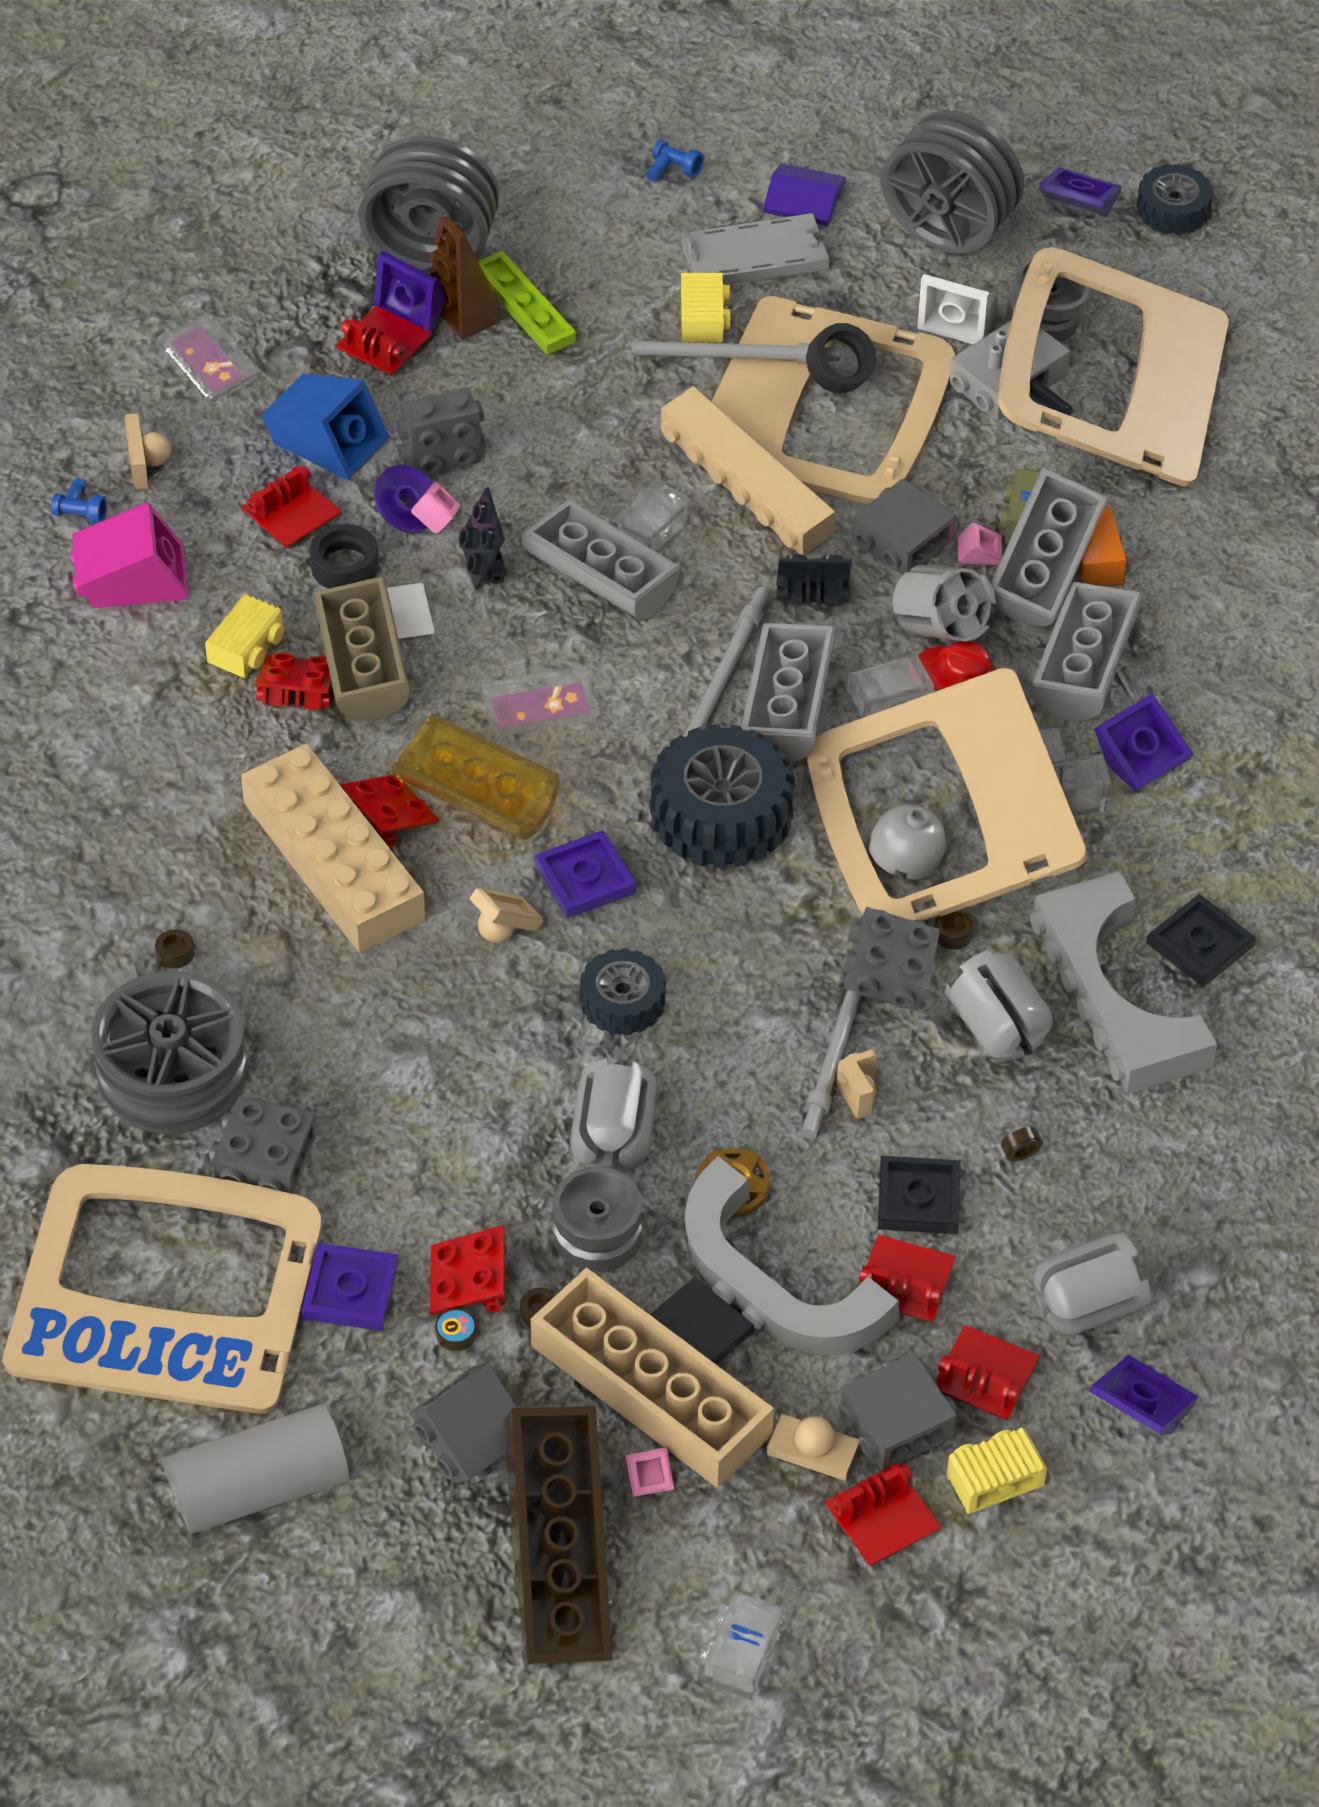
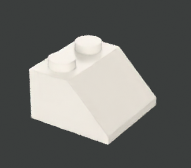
M923 274L921 278L917 329L975 344L989 335L996 321L998 295Z

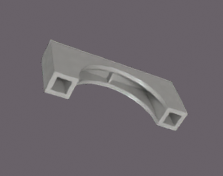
M1117 871L1036 895L1034 911L1030 914V922L1035 934H1041L1046 943V953L1050 962L1056 963L1059 967L1065 990L1073 993L1081 1019L1084 1022L1088 1021L1091 1026L1097 1049L1099 1051L1104 1050L1109 1060V1069L1112 1077L1116 1081L1120 1080L1126 1093L1129 1094L1213 1068L1217 1043L1201 1015L1172 1018L1146 1012L1121 997L1104 977L1098 962L1097 951L1110 934L1132 923L1136 900L1121 872Z

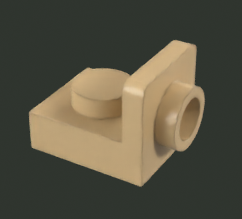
M873 1049L862 1053H852L838 1062L836 1085L856 1119L866 1117L872 1113L873 1097L876 1096V1088L872 1078L875 1077L877 1055Z

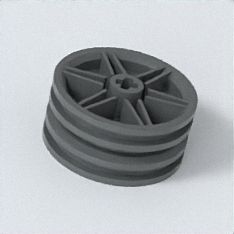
M942 110L932 112L920 119L886 159L881 171V188L885 201L894 217L918 240L941 251L969 253L984 246L1018 205L1024 191V176L1016 154L996 130L980 119L966 113Z
M433 136L403 138L387 146L375 161L359 208L360 229L366 241L377 253L383 250L426 272V268L433 265L429 257L431 252L437 249L435 236L440 219L447 215L466 236L478 260L484 251L499 204V186L489 166L468 148L456 142Z
M161 971L145 974L126 982L113 991L102 1003L95 1016L92 1027V1043L99 1090L108 1108L128 1125L157 1134H180L195 1131L222 1118L227 1110H231L234 1107L238 1096L242 1095L248 1076L243 1017L234 998L226 989L213 980L184 971ZM209 1051L216 1052L215 1056ZM143 1071L146 1078L138 1077L136 1073Z

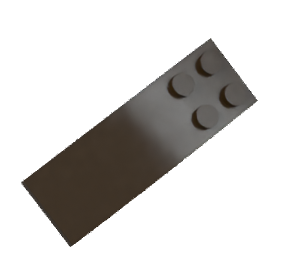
M596 1406L512 1408L504 1422L512 1544L526 1665L611 1662L613 1657Z

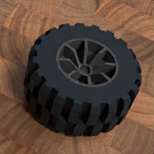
M720 724L709 725V729L701 730L698 727L688 731V736L684 737L681 734L672 740L670 747L666 746L657 756V762L653 764L651 772V822L654 830L659 833V839L668 848L673 846V852L683 859L688 856L692 858V863L704 866V863L713 864L714 868H725V865L734 864L736 868L747 865L748 860L753 859L756 862L766 857L767 850L770 852L774 851L782 843V839L788 835L791 828V820L793 819L795 776L786 754L782 751L779 752V746L769 738L766 741L763 740L761 733L752 729L746 732L742 730L741 726L731 725L730 728H720Z

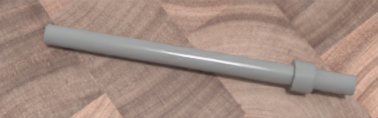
M632 341V355L798 360V364H807L806 353L810 343H799L798 346ZM824 347L826 361H840L841 347Z
M764 587L757 588L750 604L743 608L738 618L739 626L684 737L688 736V731L698 727L701 730L704 729L752 631L758 629L764 617L762 611L770 597L768 589Z
M847 990L815 1090L809 1093L805 1105L807 1115L801 1134L808 1139L816 1138L822 1117L826 1116L832 1102L830 1092L838 1071V1062L842 1058L862 996L855 991Z

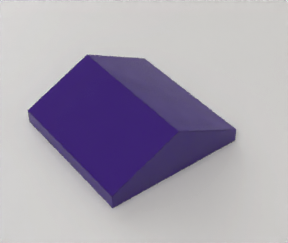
M781 163L772 173L763 206V213L782 217L813 213L816 224L828 226L844 187L846 177Z
M1061 167L1041 181L1039 190L1044 197L1106 216L1111 211L1122 188L1120 185Z
M382 250L378 253L374 307L379 306L432 332L433 335L446 300L438 279Z
M1153 693L1094 729L1107 766L1134 791H1137L1194 755Z
M1130 1355L1126 1356L1096 1381L1089 1391L1157 1433L1172 1435L1199 1397Z

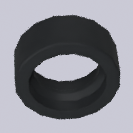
M835 323L823 329L811 341L806 353L807 369L813 380L823 389L833 393H848L858 388L874 372L877 361L875 347L870 337L859 327L849 323ZM839 340L853 349L858 361V370L854 375L845 377L837 374L829 367L824 354V347L829 341Z
M337 524L321 530L312 539L309 548L312 576L323 587L330 589L376 577L379 569L378 546L376 539L368 530L358 525ZM342 549L356 550L365 556L361 562L344 567L332 565L324 560L329 553Z

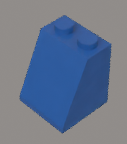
M303 373L261 414L274 444L343 479H349L390 437L363 379Z

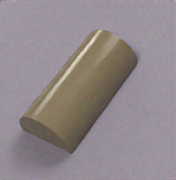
M385 576L313 592L335 701L339 711L346 717L358 721H376L398 712L408 701L410 689Z

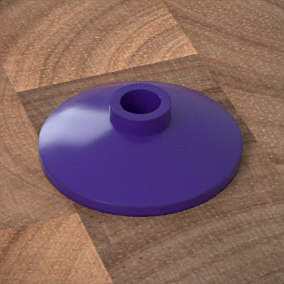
M395 465L387 468L380 474L374 487V499L378 511L391 526L400 531L418 533L426 530L428 527L413 515L411 510L433 482L422 471L412 466Z

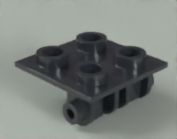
M488 487L485 488L479 501L474 503L472 514L467 524L461 528L458 538L459 546L463 549L466 559L467 572L470 574L474 589L476 590L479 589L483 580L491 581L493 584L503 582L507 573L500 551L505 538Z
M791 554L785 558H779L776 600L784 601V604H802V586H805V605H809L810 586H816V605H820L821 586H824V605H842V602H849V580L852 559H844L840 555H825L822 559H807V556L802 554Z

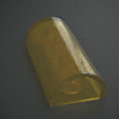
M433 713L391 767L395 777L524 840L532 837L544 824L554 805L559 789V774Z

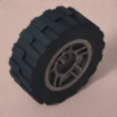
M1165 164L1158 168L1154 167L1149 173L1146 172L1143 175V180H1140L1137 213L1146 225L1148 224L1156 231L1159 230L1165 234L1173 233L1175 235L1194 232L1195 229L1203 227V224L1207 223L1213 199V186L1210 185L1208 177H1205L1202 172L1196 171L1190 166Z
M621 948V950L612 949L608 950L607 953L595 956L593 961L586 964L585 971L582 972L580 977L581 1010L583 1014H586L587 1020L591 1024L596 1025L597 1029L608 1031L614 1035H632L634 1032L639 1031L640 1033L645 1031L650 1025L653 1026L657 1022V1018L662 1016L665 1006L666 979L665 975L662 974L663 969L661 966L657 965L654 962L655 959L651 956H646L641 951H631L627 948Z

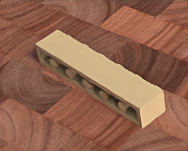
M694 386L661 408V431L666 439L678 444L692 462H698L706 469L715 483L725 486L740 505H746L754 512L759 522L773 529L787 547H793L799 554L805 555L835 534V511Z

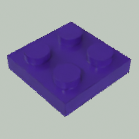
M604 830L534 855V865L566 919L636 893L634 879Z
M318 1243L301 1310L302 1320L383 1331L399 1265L398 1254Z

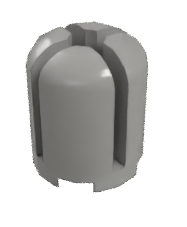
M922 564L913 567L910 572L904 573L897 581L892 597L894 613L901 614L897 621L905 631L913 636L967 642L980 637L989 628V625L985 624L990 616L991 604L996 603L993 587L985 575H980L967 568Z
M988 949L973 956L960 966L963 973L955 981L952 988L947 983L945 994L989 1057L997 1061H1012L1023 1057L1024 1051L1019 1045L1021 1039L1030 1051H1034L1047 1038L1053 1024L1050 1008L1008 949H1006L1007 954L994 955Z
M608 1058L590 1063L582 1070L581 1079L578 1084L570 1145L574 1156L579 1162L584 1163L586 1167H608L626 1173L641 1165L646 1160L650 1150L658 1094L656 1077L648 1068L637 1062L632 1061L631 1067L619 1064L607 1065Z
M1124 1232L1119 1234L1111 1233L1046 1257L1035 1267L1034 1290L1038 1306L1048 1323L1060 1334L1074 1336L1140 1311L1143 1307L1150 1305L1151 1293L1148 1279L1140 1281L1139 1272L1133 1260V1257L1139 1254Z

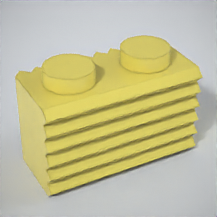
M681 273L682 342H723V331L730 330V309H724L723 305H729L730 286L723 285V273Z
M244 594L205 642L207 662L247 678L252 668L258 669L262 665L265 654L271 648V645H277L281 641L285 631V626L282 623V610L279 607L275 608L272 604L268 605L266 601L262 602L260 599L256 600L254 596L250 597L248 594Z
M1022 1427L1018 1431H1000L988 1442L983 1441L980 1445L965 1444L960 1446L949 1456L947 1468L948 1480L951 1481L959 1500L962 1501V1505L968 1514L1043 1487L1047 1472L1046 1465L1027 1431Z

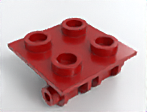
M375 306L360 322L356 319H346L342 323L341 331L344 333V337L335 345V348L392 376L432 336V332L379 306Z
M306 466L293 467L292 471L285 475V479L281 476L277 477L275 483L271 481L262 490L250 494V499L241 506V510L285 548L290 547L342 514L338 507L308 483L311 473Z
M289 653L267 655L254 683V686L257 687L256 700L263 701V705L282 706L285 689V707H290L292 690L296 691V708H301L303 691L304 709L322 711L323 707L330 708L332 694L328 692L332 682L326 657L314 656L304 659L294 658Z
M395 774L339 784L389 849L397 843L398 838L396 834L399 830L439 822V819L427 805Z
M504 1225L431 1245L429 1312L431 1315L481 1302L488 1312L496 1313L501 1311L502 1306L506 1303V1296L504 1295L506 1283Z
M878 1234L867 1266H862L859 1281L861 1284L867 1277L871 1278L899 1301L900 1314L933 1323L956 1256Z
M964 1325L949 1355H943L939 1362L938 1371L940 1372L936 1378L937 1387L943 1395L1008 1421L1040 1359V1355Z
M895 1463L886 1470L860 1481L857 1485L845 1491L837 1493L836 1496L826 1500L824 1503L870 1567L942 1528L908 1482V1480L912 1479V1472L905 1463L900 1466Z

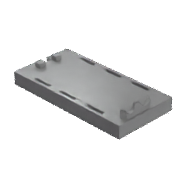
M813 213L692 232L689 230L688 232L681 233V246L690 272L723 273V285L829 269V257L823 241H819V229Z

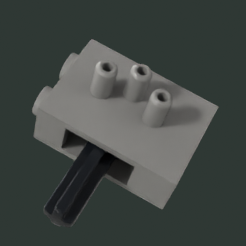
M1011 321L951 358L949 383L957 392L964 394L980 410L988 413L997 421L1005 417L998 405V392L1004 349ZM1039 327L1033 355L1029 396L1037 404L1070 416L1073 412L1072 406L1049 389V387L1068 376L1070 350Z

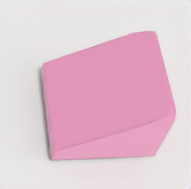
M434 482L414 505L411 512L433 533L437 534L455 516L461 505L438 483Z
M972 522L958 537V562L975 565H999L1002 559V535Z
M667 1448L623 1456L632 1497L674 1489Z

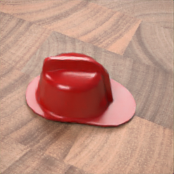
M957 641L948 647L937 646L928 648L918 654L912 666L915 679L921 685L937 691L997 670L990 661L988 652L981 645L972 641Z

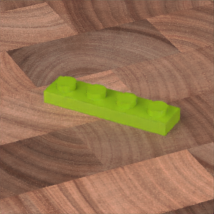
M503 250L478 261L499 302L546 355L576 342L575 330Z

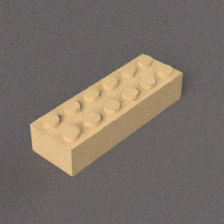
M307 743L241 774L244 804L359 954L425 922L424 892Z
M587 1267L531 1318V1346L661 1446L667 1448L670 1453L716 1488H719L773 1435L774 1408Z

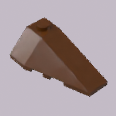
M446 215L440 219L435 236L437 249L432 251L429 257L433 265L426 268L425 273L438 279L446 299L440 316L464 340L497 324L499 300L492 290L466 236Z

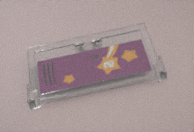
M210 312L203 314L173 332L169 329L157 338V344L168 352L205 395L207 402L211 406H217L226 401L225 396L262 375L261 370Z
M586 666L480 683L488 715L489 735L492 740L499 739V736L593 721V723L601 721V712L598 701L594 700Z

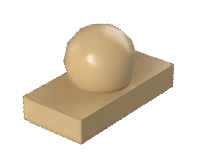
M138 413L126 414L124 420L133 485L136 490L148 489L146 465L158 467L164 464L170 457L171 445L167 437L160 433L150 432L141 436Z
M476 888L469 898L481 911L478 918V930L481 936L492 943L506 941L511 937L515 928L537 932L544 922L538 912L522 896Z
M781 1414L767 1446V1455L846 1481L860 1448L859 1439L835 1432L829 1421L822 1417L810 1416L799 1420Z

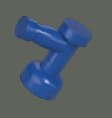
M660 139L656 142L652 152V156L656 160L652 167L647 170L646 176L651 181H657L660 174L673 162L681 166L682 172L685 175L694 178L703 167L704 154L697 150H690L684 153L670 147L668 142Z
M76 478L66 496L54 494L51 511L53 515L59 516L63 512L86 515L89 522L97 524L106 518L107 499L105 496L94 495L88 501L80 500L87 484L84 480Z

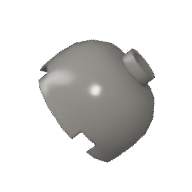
M912 804L896 805L882 814L871 833L869 852L879 866L893 875L898 870L908 873L907 879L927 878L937 872L944 857L947 846L945 828L940 819L930 810Z

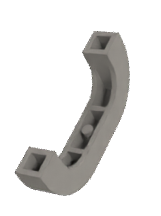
M719 1156L696 1179L690 1190L685 1208L686 1233L692 1260L702 1277L712 1286L713 1292L729 1305L732 1303L742 1311V1315L754 1324L755 1329L760 1330L763 1328L781 1343L801 1352L816 1355H838L856 1351L875 1342L900 1319L899 1301L869 1277L850 1295L834 1304L811 1305L793 1297L734 1249L723 1236L728 1220L750 1199L748 1179Z

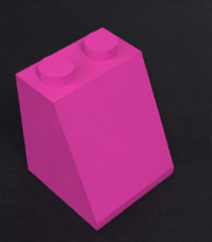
M149 502L72 534L73 550L70 551V555L75 566L73 585L77 594L80 597H85L94 608L175 601L189 597L183 543Z

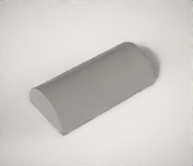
M1042 467L990 583L996 603L991 605L1002 614L1018 622L1039 627L1051 625L1055 621L1109 497Z
M569 499L522 534V544L527 552L641 621L653 617L661 610L672 595L679 579L680 566Z
M1071 582L1031 685L1033 696L1043 709L1054 716L1071 721L1088 720L1100 713L1141 607L1143 593Z
M763 623L741 727L746 732L752 729L763 735L762 739L765 741L768 738L779 746V752L782 751L786 754L790 763L804 759L813 749L836 638V626Z
M319 1404L162 1457L163 1469L189 1534L350 1480L341 1440L333 1419L324 1404Z

